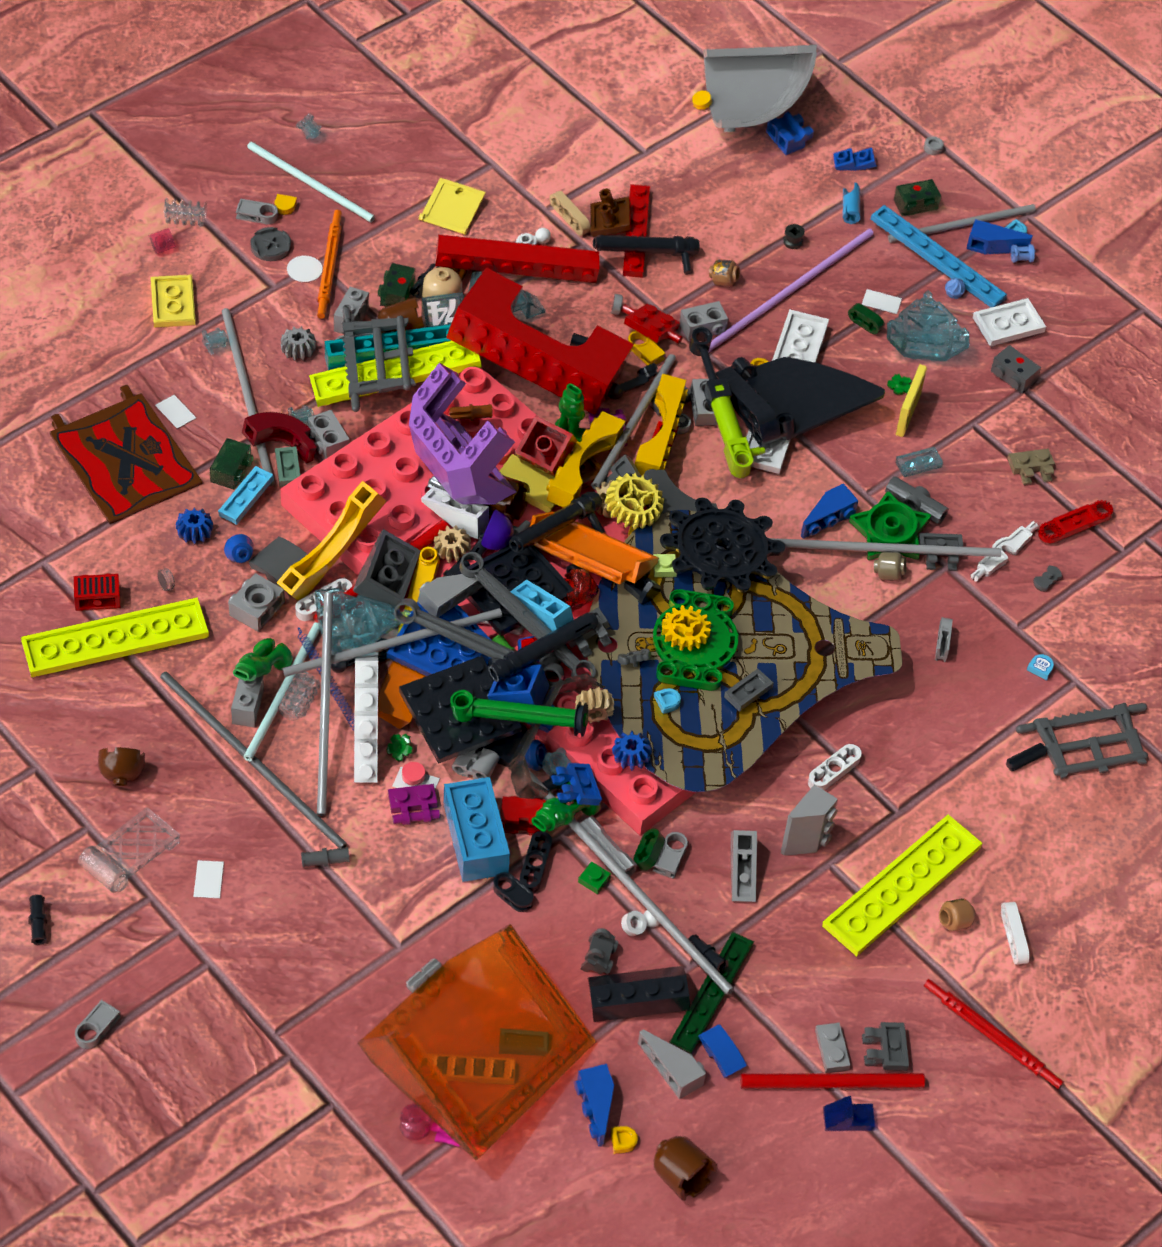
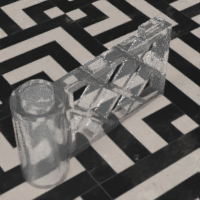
M146 807L97 846L86 848L81 853L78 864L111 892H120L128 885L129 877L165 849L170 851L180 843V834ZM145 817H148L154 822V826H139V823ZM126 832H137V839H122V835ZM139 832H154L153 839H139ZM156 832H166L170 837L166 840L156 839ZM109 845H119V853L108 852L105 848ZM122 845H136V853H122ZM139 845L153 846V850L149 853H139ZM122 859H136V863L128 869L122 864Z

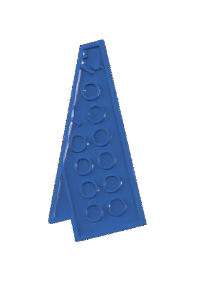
M417 601L419 610L428 613L424 609V607ZM456 605L439 618L451 622L469 616L459 605ZM413 610L411 611L408 617H412L414 615ZM413 621L410 624H404L397 636L426 629V627ZM477 624L463 627L490 639ZM440 634L391 647L386 656L425 676L481 655L489 667L488 661L491 659V657ZM545 696L542 706L555 707ZM525 722L546 733L554 727V725Z

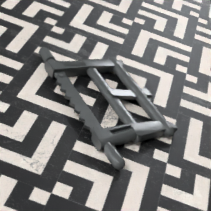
M345 307L343 309L342 326L345 338L342 340L345 343L343 347L346 349L344 351L346 355L344 360L347 362L345 366L348 368L345 372L348 374L346 378L350 382L348 384V392L354 412L360 410V395L374 392L384 393L399 389L410 390L411 386H416L415 381L410 377L408 356L414 355L413 347L407 348L405 326L408 325V318L404 319L403 316L399 315L396 318L352 322L350 308ZM397 329L399 349L383 353L381 331ZM373 333L378 380L358 382L354 335ZM400 357L402 378L386 379L384 360Z
M1126 703L1114 705L1112 709L1101 708V711L1094 709L1093 712L1086 710L1085 714L1078 712L1077 715L1070 713L1069 716L1062 715L1061 718L1054 716L1052 720L1038 718L1033 723L1022 724L1016 727V732L1019 734L1037 730L1047 748V754L1055 767L1053 772L1056 776H1060L1061 780L1066 778L1068 774L1098 769L1099 773H1106L1109 771L1108 767L1131 762L1147 764L1148 753L1143 751L1137 729H1134L1130 713L1146 711L1147 704L1145 703L1133 704L1128 707ZM1115 717L1122 733L1058 744L1052 728ZM1126 741L1131 754L1103 758L1099 746ZM1091 748L1094 757L1093 761L1066 765L1062 752Z

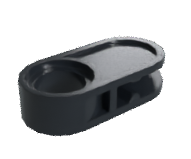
M503 872L496 875L493 882L495 894L518 912L530 910L534 898L532 891L510 873ZM507 881L511 886L508 889H502L498 886V883Z

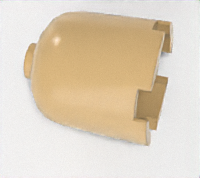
M435 268L429 271L424 278L421 306L423 311L432 317V313H428V310L431 309V306H427L428 302L440 301L437 308L448 307L449 310V300L455 299V309L449 318L454 317L457 307L462 302L461 278L450 268ZM444 311L438 312V317H441Z

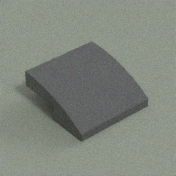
M279 536L248 562L252 569L266 574L268 581L278 585L277 581L288 568L308 554L292 542Z

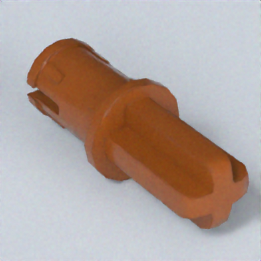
M469 404V406L451 407L449 409V416L455 420L470 419L471 421L478 418H492V405L473 406Z

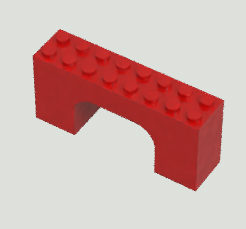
M486 267L457 307L446 338L561 398L567 385L574 384L581 389V393L584 396V410L595 415L607 397L612 385L622 373L634 344L598 325L588 340L579 346L566 345L522 323L513 315L523 286Z

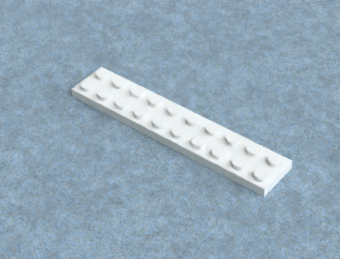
M790 309L773 360L791 357L816 363L829 319ZM748 430L746 437L750 448H761ZM779 439L763 446L766 451L765 454L754 456L752 467L779 474L790 440Z

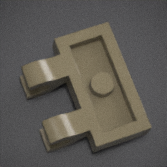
M1049 449L1008 454L1007 460L1013 475L1020 474L1023 485L1032 484L1031 477H1034V472L1040 471L1043 482L1052 481L1050 474H1054L1055 463Z

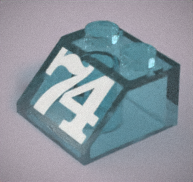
M463 292L423 297L421 316L424 328L450 325L457 307L464 299Z

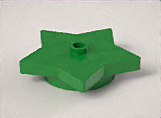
M887 491L880 502L873 506L871 510L850 515L849 522L866 538L868 543L919 545L918 535L930 522L931 515L912 510ZM867 551V560L879 558L882 552ZM900 553L902 556L916 560L920 556V553Z

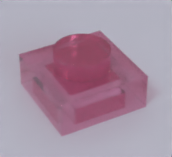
M169 228L148 235L155 254L176 247Z

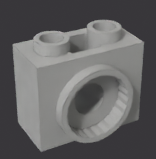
M255 573L243 583L242 588L237 594H233L228 601L229 616L259 632L285 603L284 589Z

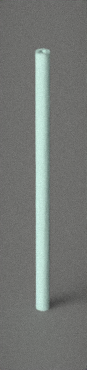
M253 142L248 144V149L367 221H374L375 216L257 144Z
M313 624L307 636L311 641L303 643L292 665L304 662L308 654L303 646L305 643H314L322 628L321 624ZM297 674L285 677L244 755L245 760L252 761Z

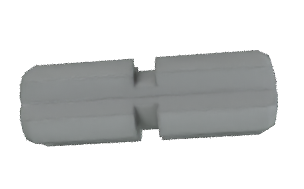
M437 959L430 960L421 968V972L418 971L406 981L408 990L412 993L417 992L427 983L426 980L432 979L442 970V964Z

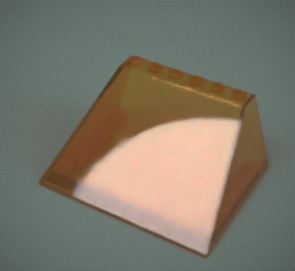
M510 924L448 959L358 1042V1045L369 1060L470 1156L478 1160L596 1040Z

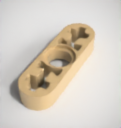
M562 191L550 195V203L554 210L579 236L590 232L591 226L588 219Z

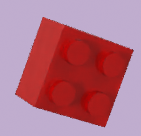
M535 416L515 454L524 461L555 477L560 466L563 467L565 459L571 453L577 439L572 433Z

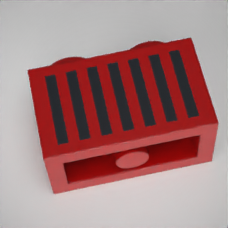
M106 573L102 575L73 576L76 611L121 608L119 574Z

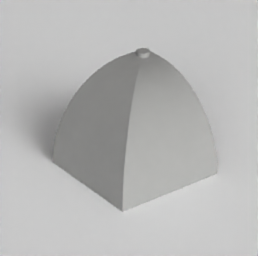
M817 45L704 49L706 90L712 98V104L709 108L715 126L724 128V132H734L737 127L755 126L770 121L789 109L801 96L812 76Z

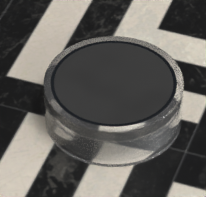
M167 568L158 570L157 577L161 588L164 591L174 589L175 581L171 571Z

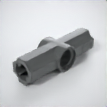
M894 476L886 486L885 492L889 491L896 499L914 511L930 514V519L937 524H941L948 514L949 508L931 498L928 490L922 486L914 488Z

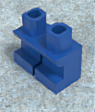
M789 111L782 118L777 119L776 117L768 121L766 130L767 134L777 143V146L785 155L805 148L806 141L812 139L814 133L810 126L802 128L804 120L800 114L792 116Z

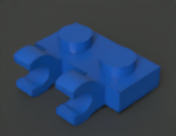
M569 763L566 768L562 766L556 767L557 775H552L551 778L554 785H562L563 793L557 794L559 802L567 803L576 799L579 805L600 804L602 797L590 764Z

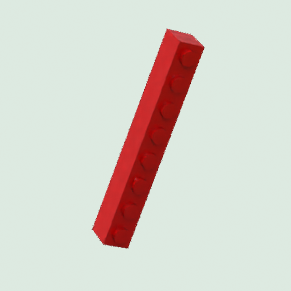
M438 234L435 266L484 271L487 267L496 273L597 283L600 270V251Z

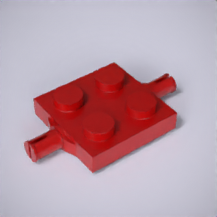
M648 303L639 309H633L627 304L622 306L621 311L628 315L624 320V324L656 343L663 339H671L677 344L681 343L683 336L675 333L679 329L680 322L671 315L663 313Z

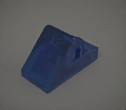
M846 1096L823 1106L825 1131H874L875 1129L873 1104H852L851 1096Z

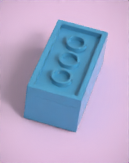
M490 777L444 784L443 806L462 882L496 877V875L503 872L509 873L510 852Z

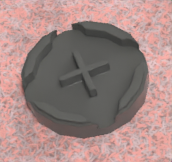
M266 227L256 231L250 240L252 253L257 258L265 261L280 260L287 256L291 249L289 235L275 227Z

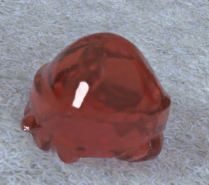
M572 569L570 573L564 575L566 577L564 579L573 588L572 592L567 593L569 600L565 602L571 609L581 608L583 605L592 602L597 596L599 587L587 570Z

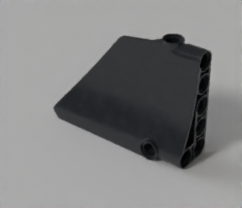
M739 357L733 361L731 366L715 372L717 379L727 378L732 393L731 402L733 408L746 424L760 447L779 439L791 440L800 434L884 398L885 395L884 388L862 378L829 366L791 357H782L760 365H753L746 358Z

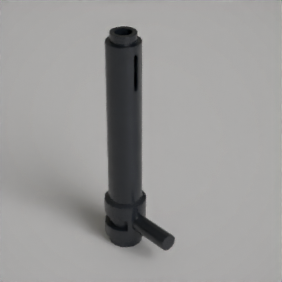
M597 235V237L593 238L592 242L593 248L597 249V251L662 253L681 256L684 274L686 275L692 273L690 257L697 255L700 249L699 240L693 236L685 238L673 236V238Z
M594 491L586 492L581 497L572 500L568 506L514 535L509 541L511 550L522 552L574 521L586 517L594 530L604 533L605 530L594 513L602 505L600 495Z
M585 613L520 650L509 652L503 656V659H489L488 669L491 677L496 682H504L511 675H517L522 672L526 666L592 631L599 623L594 613Z

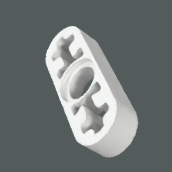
M344 578L337 579L302 598L295 606L296 617L301 621L314 619L313 616L324 608V603L318 601L320 597L324 596V593H332L334 601L350 589L352 583Z
M847 744L812 770L808 779L810 789L815 784L825 791L856 767L860 762L862 754L860 748L854 744ZM847 754H848V755H852V754L855 755L854 757H853V756H850V757H848V758L846 759ZM836 764L841 770L834 772L829 769V766ZM824 776L823 782H821V781H817V782H816V781H815V778H816L817 780H820V779Z
M1015 902L1002 903L1001 916L1014 964H1028L1029 949L1017 904Z

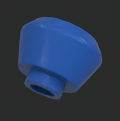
M244 534L230 537L224 546L226 557L230 561L237 563L248 561L254 549L252 540Z
M533 740L522 746L519 750L518 758L527 768L540 771L547 762V750L541 741Z

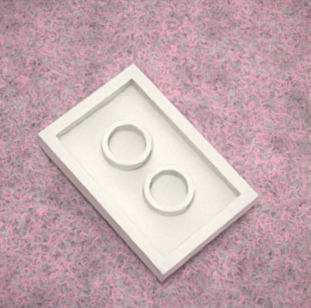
M1028 298L976 311L973 314L974 321L990 346L1045 332L1046 325Z

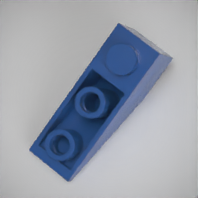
M975 219L966 249L982 254L1011 253L1012 245L1026 247L1031 244L1033 235Z
M844 483L826 491L805 519L801 531L803 539L810 535H816L827 527H833L844 519H850V515L856 514L858 500Z
M607 1064L578 1070L577 1081H574L576 1093L581 1095L583 1099V1114L585 1117L589 1116L591 1122L589 1124L592 1139L596 1138L599 1147L604 1146L614 1083Z

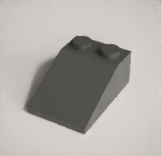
M383 529L358 575L353 592L392 612L405 597L420 550Z

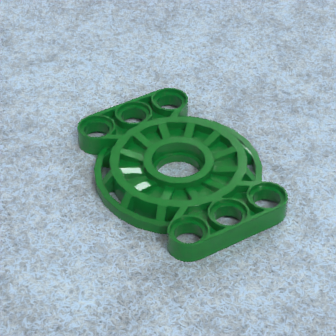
M682 589L674 590L669 596L670 608L660 615L653 629V644L657 654L663 660L657 666L656 677L665 684L715 691L720 688L722 683V673L719 669H722L732 660L738 647V632L735 624L730 619L734 603L725 596ZM680 597L683 598L685 602L682 604H677L673 601V599ZM697 601H703L707 604V606L698 607L695 603ZM724 604L729 607V610L721 611L717 606ZM682 605L686 610L693 606V611L696 612L700 609L701 616H708L707 621L711 622V632L706 644H701L699 649L692 646V651L684 647L681 651L679 645L671 647L672 641H665V635H662V621L667 612L672 614V608H676L679 611ZM727 624H728L729 627L732 629V632H733V633H730V632H729V629H728V627H727ZM658 628L661 630L660 636H657ZM734 640V647L732 649L730 648V642ZM670 669L673 673L671 675H663L661 670ZM691 672L695 675V678L687 679L683 674ZM714 676L718 681L710 683L706 680V677Z

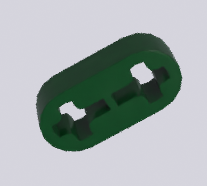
M856 303L848 310V316L851 321L871 334L879 333L885 326L884 320L878 314L860 303Z
M650 829L641 838L633 858L641 870H649L657 862L665 843V838L659 830Z

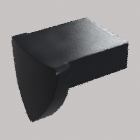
M646 575L635 584L630 581L624 583V588L638 599V602L642 605L652 600L661 590L660 585L649 579Z

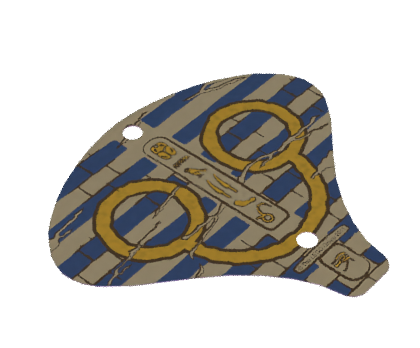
M678 510L687 515H692L696 513L695 511L691 510ZM672 511L660 514L659 519L656 522L654 521L651 526L646 525L643 529L639 526L629 535L624 543L652 555L675 554V557L678 558L680 554L677 551L665 549L660 543V537L663 534H673L679 530L670 523L669 514ZM721 543V544H717V545H719L720 547H724L725 549H726V547H727V546H724L722 543ZM652 568L645 575L658 583L661 590L652 600L643 605L624 588V583L627 580L619 585L602 577L590 609L592 611L598 607L600 608L610 627L606 628L608 636L615 639L618 644L615 651L606 653L598 648L597 644L600 639L597 634L586 640L593 653L588 656V661L593 663L596 669V674L592 679L595 688L600 687L601 690L607 689L614 699L613 715L608 716L610 723L620 738L623 732L626 735H630L632 730L634 735L642 732L643 738H648L652 747L650 760L648 763H643V766L670 785L692 792L717 790L731 783L749 769L796 719L824 697L859 680L895 673L902 666L900 636L894 628L884 624L862 621L840 613L815 600L791 584L778 572L772 579H766L759 575L749 576L751 587L747 592L741 593L728 581L718 582L711 591L704 590L701 585L702 576L694 571L677 574L676 577H654V570ZM682 589L725 596L734 603L730 619L735 624L738 632V647L732 660L722 669H719L722 673V683L720 688L715 691L665 684L656 677L657 666L663 660L657 654L653 644V629L660 615L670 608L669 596L674 590ZM680 597L673 599V601L677 604H682L685 602V600ZM697 601L695 603L698 607L707 606V604L703 601ZM721 604L717 606L721 611L729 610L727 605ZM727 624V627H728V629H729V632H730V633H733V632H732V629H731V628L729 627V625ZM658 628L657 636H660L661 630ZM734 640L730 642V648L732 649L734 647ZM826 640L831 642L835 649L833 654L821 656L815 651V644ZM641 649H649L651 651V658L638 662V667H634L633 663L627 665L618 663L619 654H627L631 651H640ZM670 669L661 670L663 675H671L673 673ZM759 669L773 682V688L743 710L738 711L724 698L725 692L753 671ZM691 672L683 674L687 679L695 678V675ZM714 676L706 677V680L710 683L718 681ZM667 688L678 691L681 697L680 706L672 712L663 714L654 698V692Z

